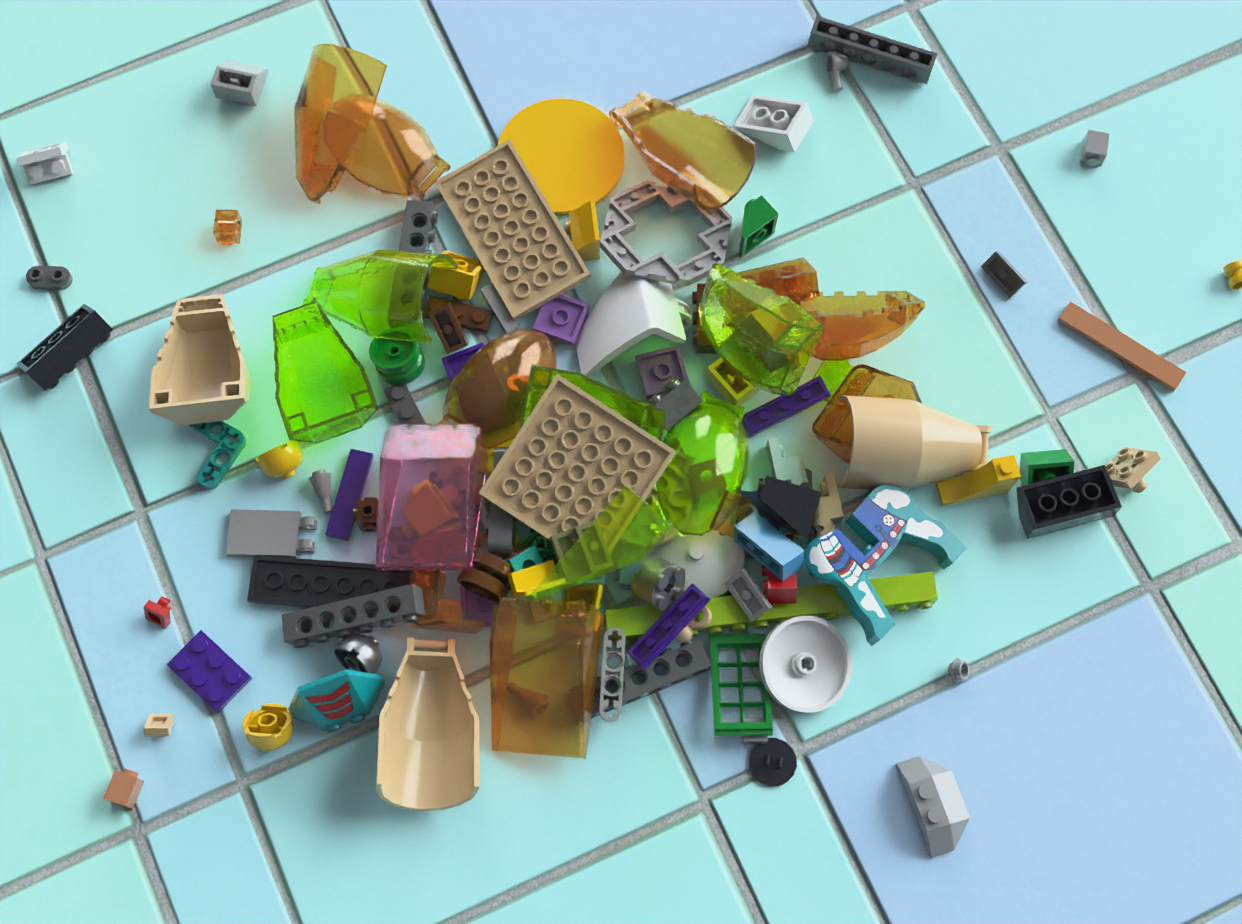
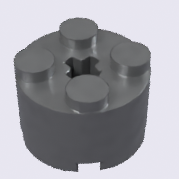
M650 556L643 560L639 567H642L639 573H634L631 588L633 595L641 602L661 611L667 610L685 591V570L656 556Z

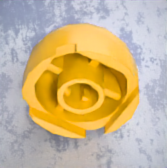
M293 438L287 441L286 444L261 454L255 460L259 468L267 476L273 478L283 476L285 480L297 474L295 469L303 461V451L297 438Z
M261 705V710L254 712L252 709L243 719V730L248 743L257 750L273 751L279 749L292 736V714H289L284 705Z

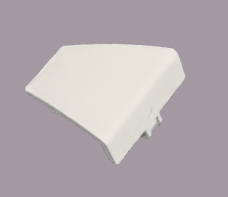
M622 272L618 274L590 313L575 343L582 378L588 379L616 356L652 334L678 343L685 342L686 336L684 331L692 326L693 320L691 315H689L688 304L675 298L671 283L625 276Z

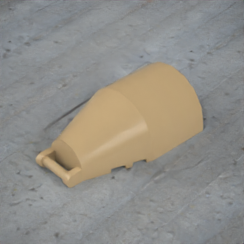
M839 396V401H846L850 408L853 441L848 471L845 478L840 483H837V488L874 490L881 485H894L907 491L972 472L988 463V436L991 433V426L973 425L910 399Z
M414 637L406 638L405 656L379 715L376 789L378 796L390 805L418 811L445 810L472 800L479 790V717L474 710L470 692L466 688L464 676L455 654V639L448 638L447 641L419 640L414 639ZM414 649L447 650V652L414 651Z

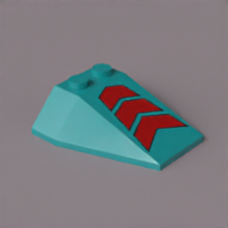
M346 669L297 687L288 711L294 718L315 728L328 731V733L340 730L343 724L348 722L356 724L364 721L365 716L370 715L385 685V681L378 674Z

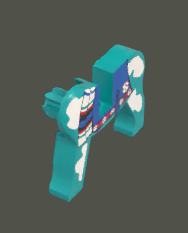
M894 485L876 487L844 521L868 545L863 551H860L839 529H836L813 539L806 547L804 553V562L809 571L808 574L812 578L815 577L820 581L838 587L835 591L839 593L851 615L862 626L866 641L871 646L880 641L895 623L866 575L890 555L898 542L930 551L936 557L939 566L943 570L953 564L967 549L941 522L921 511L907 492Z

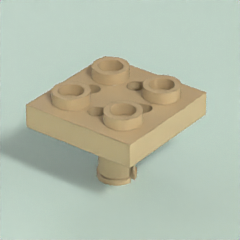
M1124 447L1105 466L1113 486L1126 489L1133 488L1135 493H1141L1148 487L1143 477L1161 458L1155 451Z

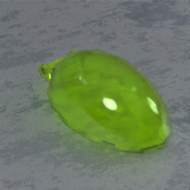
M702 390L699 396L702 402L673 425L662 441L675 450L676 454L655 484L658 490L657 504L666 523L669 522L673 525L681 536L699 535L701 537L718 528L734 508L748 475L750 448L746 431L741 423L745 407H737L709 395L705 390Z

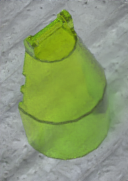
M388 249L372 251L327 266L317 267L307 299H304L302 307L308 311L321 312L339 322L342 321L351 328L358 329L370 337L431 343L432 338L423 324L421 312V296L425 277L430 267L457 270L458 265L448 254Z

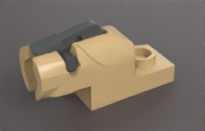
M834 473L825 474L822 482H820V492L825 497L820 498L809 534L811 541L836 530V524L841 523L844 517Z

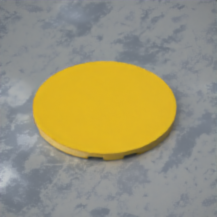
M547 99L527 106L507 123L498 141V145L510 139L555 215L570 213L590 200H595V204H597L604 198H607L617 186L624 168V144L616 125L598 108L575 99Z

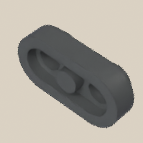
M33 266L26 273L27 282L35 289L64 290L73 281L72 274L67 268L62 266Z

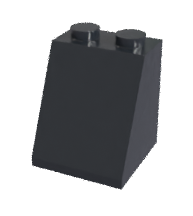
M766 476L765 482L760 481L757 490L760 506L790 533L794 534L798 540L807 544L822 492Z

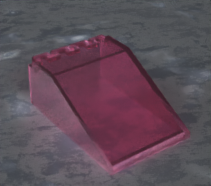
M475 423L458 424L457 429H455L454 424H435L434 429H432L431 424H412L411 429H409L408 424H392L391 428L385 431L379 473L377 570H471L482 495L479 494V491L484 485L488 461L481 427H476L475 429Z

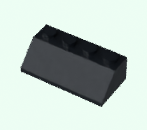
M83 304L16 364L44 391L48 388L52 389L60 382L59 378L65 373L69 374L76 368V363L79 360L90 356L94 351L93 348L98 343H104L110 337L113 329L94 309Z
M1105 465L1028 484L1016 489L1019 519L1027 539L1113 517L1122 507Z

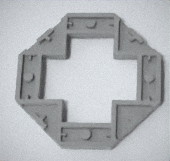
M646 180L611 197L600 240V248L625 276L689 286L723 269L733 217L706 190L697 189L694 192L685 190L683 186L668 184L667 187L655 185L653 181ZM657 200L670 213L689 205L710 227V229L697 236V241L706 251L676 266L663 252L643 260L622 237L636 230V223L628 214Z

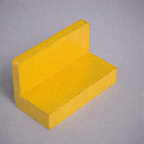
M553 560L507 574L514 597L528 596L567 582L566 578H558Z

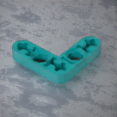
M224 421L207 422L205 426L202 423L190 424L189 426L194 431L218 444L199 471L197 477L202 487L208 490L214 489L221 483L245 448L246 438L240 430ZM213 426H222V431L220 434H210V430ZM227 433L230 437L234 439L238 437L240 442L238 444H232V442L226 437ZM221 454H226L228 456L227 462L223 465L217 464V457ZM214 465V467H215L217 470H220V472H217L216 470H213L211 466ZM212 475L214 479L213 481L208 480L206 482L204 477Z

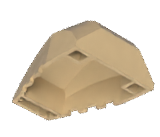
M220 294L178 299L170 319L171 326L164 336V345L162 349H159L157 355V364L153 366L151 371L149 410L151 413L179 425L229 420L249 401L251 378L224 296Z

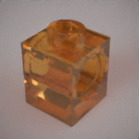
M216 209L213 234L217 242L223 245L240 244L242 218L238 210Z

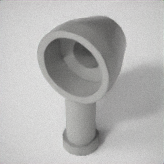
M829 52L826 58L827 72L832 76L833 92L843 90L840 72L848 67L847 56L837 52Z

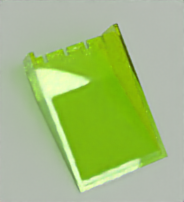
M625 486L531 593L528 599L534 602L650 557L676 527V521L670 519L671 516L649 497L644 501L628 486Z

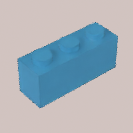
M753 512L734 525V542L781 581H784L804 567V551L801 546L792 542L782 531L777 530L766 518L761 517L758 513Z

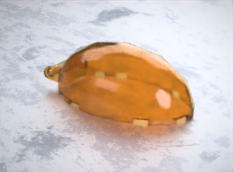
M352 93L329 102L322 121L325 143L330 148L337 163L353 178L367 187H372L388 195L392 193L406 197L415 194L420 199H423L426 196V191L445 171L448 172L451 169L450 165L439 157L438 151L424 127L403 109L380 97Z
M520 329L505 333L483 345L461 366L451 381L443 404V419L433 431L441 433L467 454L466 457L468 459H471L478 449L488 450L515 438L557 374L556 349L547 335L531 329ZM447 422L475 445L471 447L446 427Z

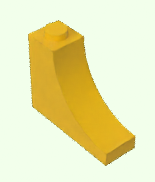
M1015 455L993 458L987 464L972 472L938 481L935 485L941 506L1007 494L1021 475Z

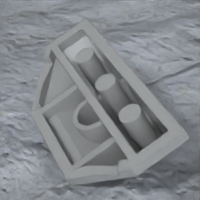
M920 756L896 763L895 765L930 858L954 851L967 826L970 815L953 771Z

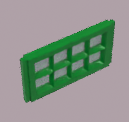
M766 633L709 634L714 737L773 735L771 696L763 684L759 668L760 652L766 639Z

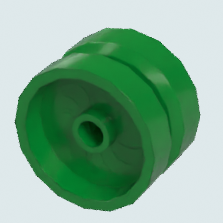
M392 327L383 330L372 340L369 347L370 359L384 382L390 385H405L418 378L424 370V354L419 347L416 337L410 330L403 327Z

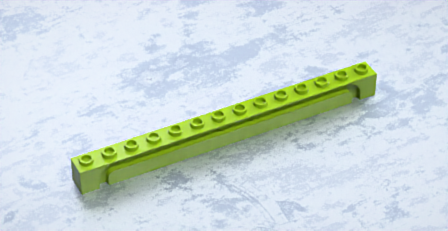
M933 572L869 579L887 610L894 609L895 612L908 611L909 607L917 606L919 610L928 609L938 600ZM831 584L797 588V604H771L772 608L754 622L750 621L733 595L709 598L710 601L705 606L712 613L711 623L704 629L694 628L692 637L698 636L699 632L707 631L708 634H719L724 629L738 632L745 630V627L755 626V629H763L769 627V624H779L784 620L798 616H814L825 618L826 621L836 620L841 615H848L849 618L854 617L839 593L835 591L838 587ZM650 605L605 610L607 630L613 627L623 630L626 638L625 645L631 640L638 641L666 610L661 611ZM703 614L699 615L698 621L703 619ZM613 633V636L608 638V640H611L617 646V641L622 640V638H618L617 634Z

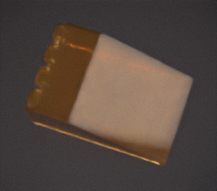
M499 598V604L494 607L489 640L493 751L586 759L604 615L592 604L587 603L586 605V602L568 601L567 608L565 609V601L545 600L542 608L541 599L522 598L519 607L518 598Z

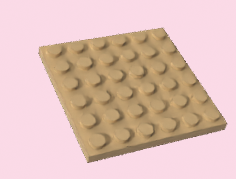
M557 374L479 491V494L549 540V537L598 520L608 550L611 553L673 459L676 451Z

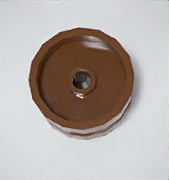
M476 549L471 550L466 560L470 568L461 570L457 582L480 597L493 602L504 603L509 593L506 585L510 584L507 574L514 572L511 564L490 553Z

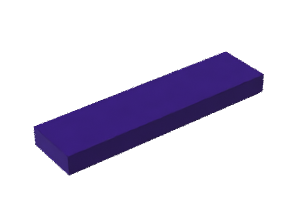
M818 376L740 416V420L751 438L830 398L831 394L821 376Z
M350 449L325 532L327 537L349 541L354 525L353 508L357 507V500L362 498L374 457L373 453Z
M692 583L630 648L627 654L645 670L705 607L710 599Z

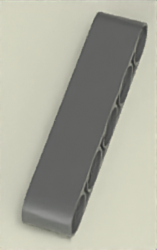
M495 447L493 470L508 447ZM493 502L490 503L488 553L492 555H513L516 517Z

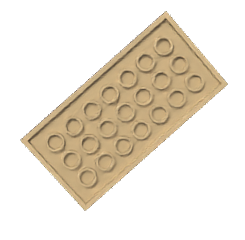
M510 139L435 181L515 321L592 277Z

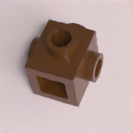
M365 497L364 500H357V507L353 508V521H356L359 529L365 532L383 530L384 522L387 521V508H384L381 500L375 497Z

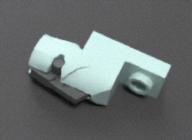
M777 437L768 438L766 450L772 477L813 489L812 471L805 468L799 456L783 458V446L778 444Z

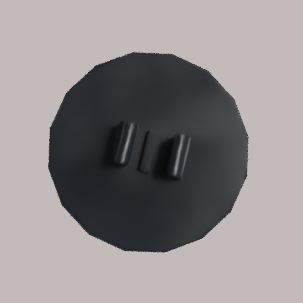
M768 738L767 744H756L749 756V768L753 777L761 784L767 786H780L787 783L794 775L797 767V759L793 748L778 738Z

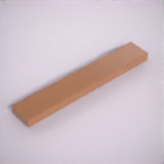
M1071 301L1057 320L1173 392L1187 373Z

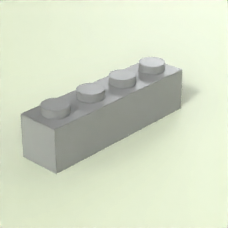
M491 283L481 288V295L490 310H493V315L507 338L520 333L519 327L521 325L519 321L513 319L494 284Z

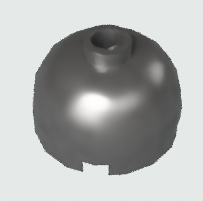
M351 634L335 646L334 655L347 670L351 667L355 671L375 674L382 662L381 650L378 647L379 642L371 635Z

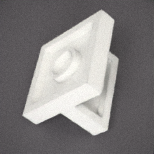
M66 141L24 151L16 157L19 166L23 165L29 184L74 173L67 155L69 148Z

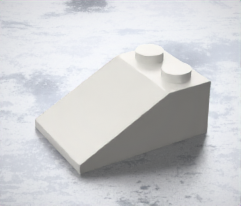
M752 95L735 122L734 128L775 149L795 152L814 120L806 102Z

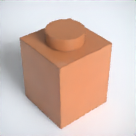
M124 768L122 773L115 770L103 799L133 809L144 780L137 778L139 773Z

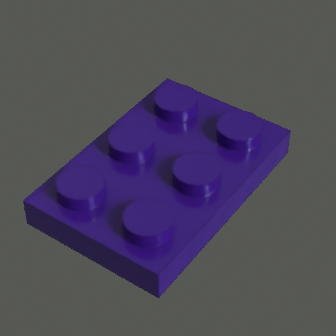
M202 630L166 664L218 714L252 680V677Z

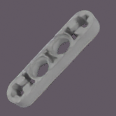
M617 627L610 628L605 632L603 643L599 710L601 718L608 723L617 721L622 711L626 638L623 630ZM613 633H616L618 638H622V640L617 641L616 651L606 652L607 649L612 650V641L608 640V638H611ZM617 657L620 660V666L616 669H610L606 665L608 658ZM610 680L616 681L619 685V689L615 693H609L605 689V684ZM604 696L611 699L619 697V701L613 700V708L617 710V713H613V717H608L607 712H603L604 709H608L609 699L603 700Z

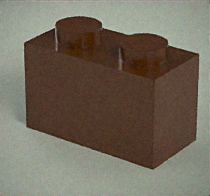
M450 302L428 313L447 355L469 344L468 338Z

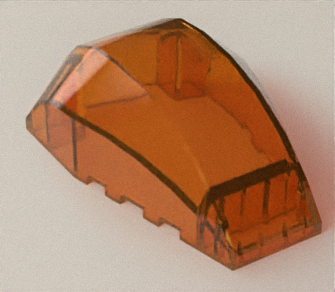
M834 291V296H823V292L773 295V303L780 308L781 313L785 317L792 343L804 353L817 359L828 361L859 358L881 349L897 339L910 327L925 308V301L908 291H877V295H866V291H856V295L844 296L843 291Z

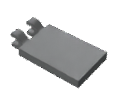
M231 509L226 555L232 557H254V555L297 558L298 552H314L315 542H312V539L299 540L300 529L316 530L317 520L313 516L301 518L302 513L300 511Z

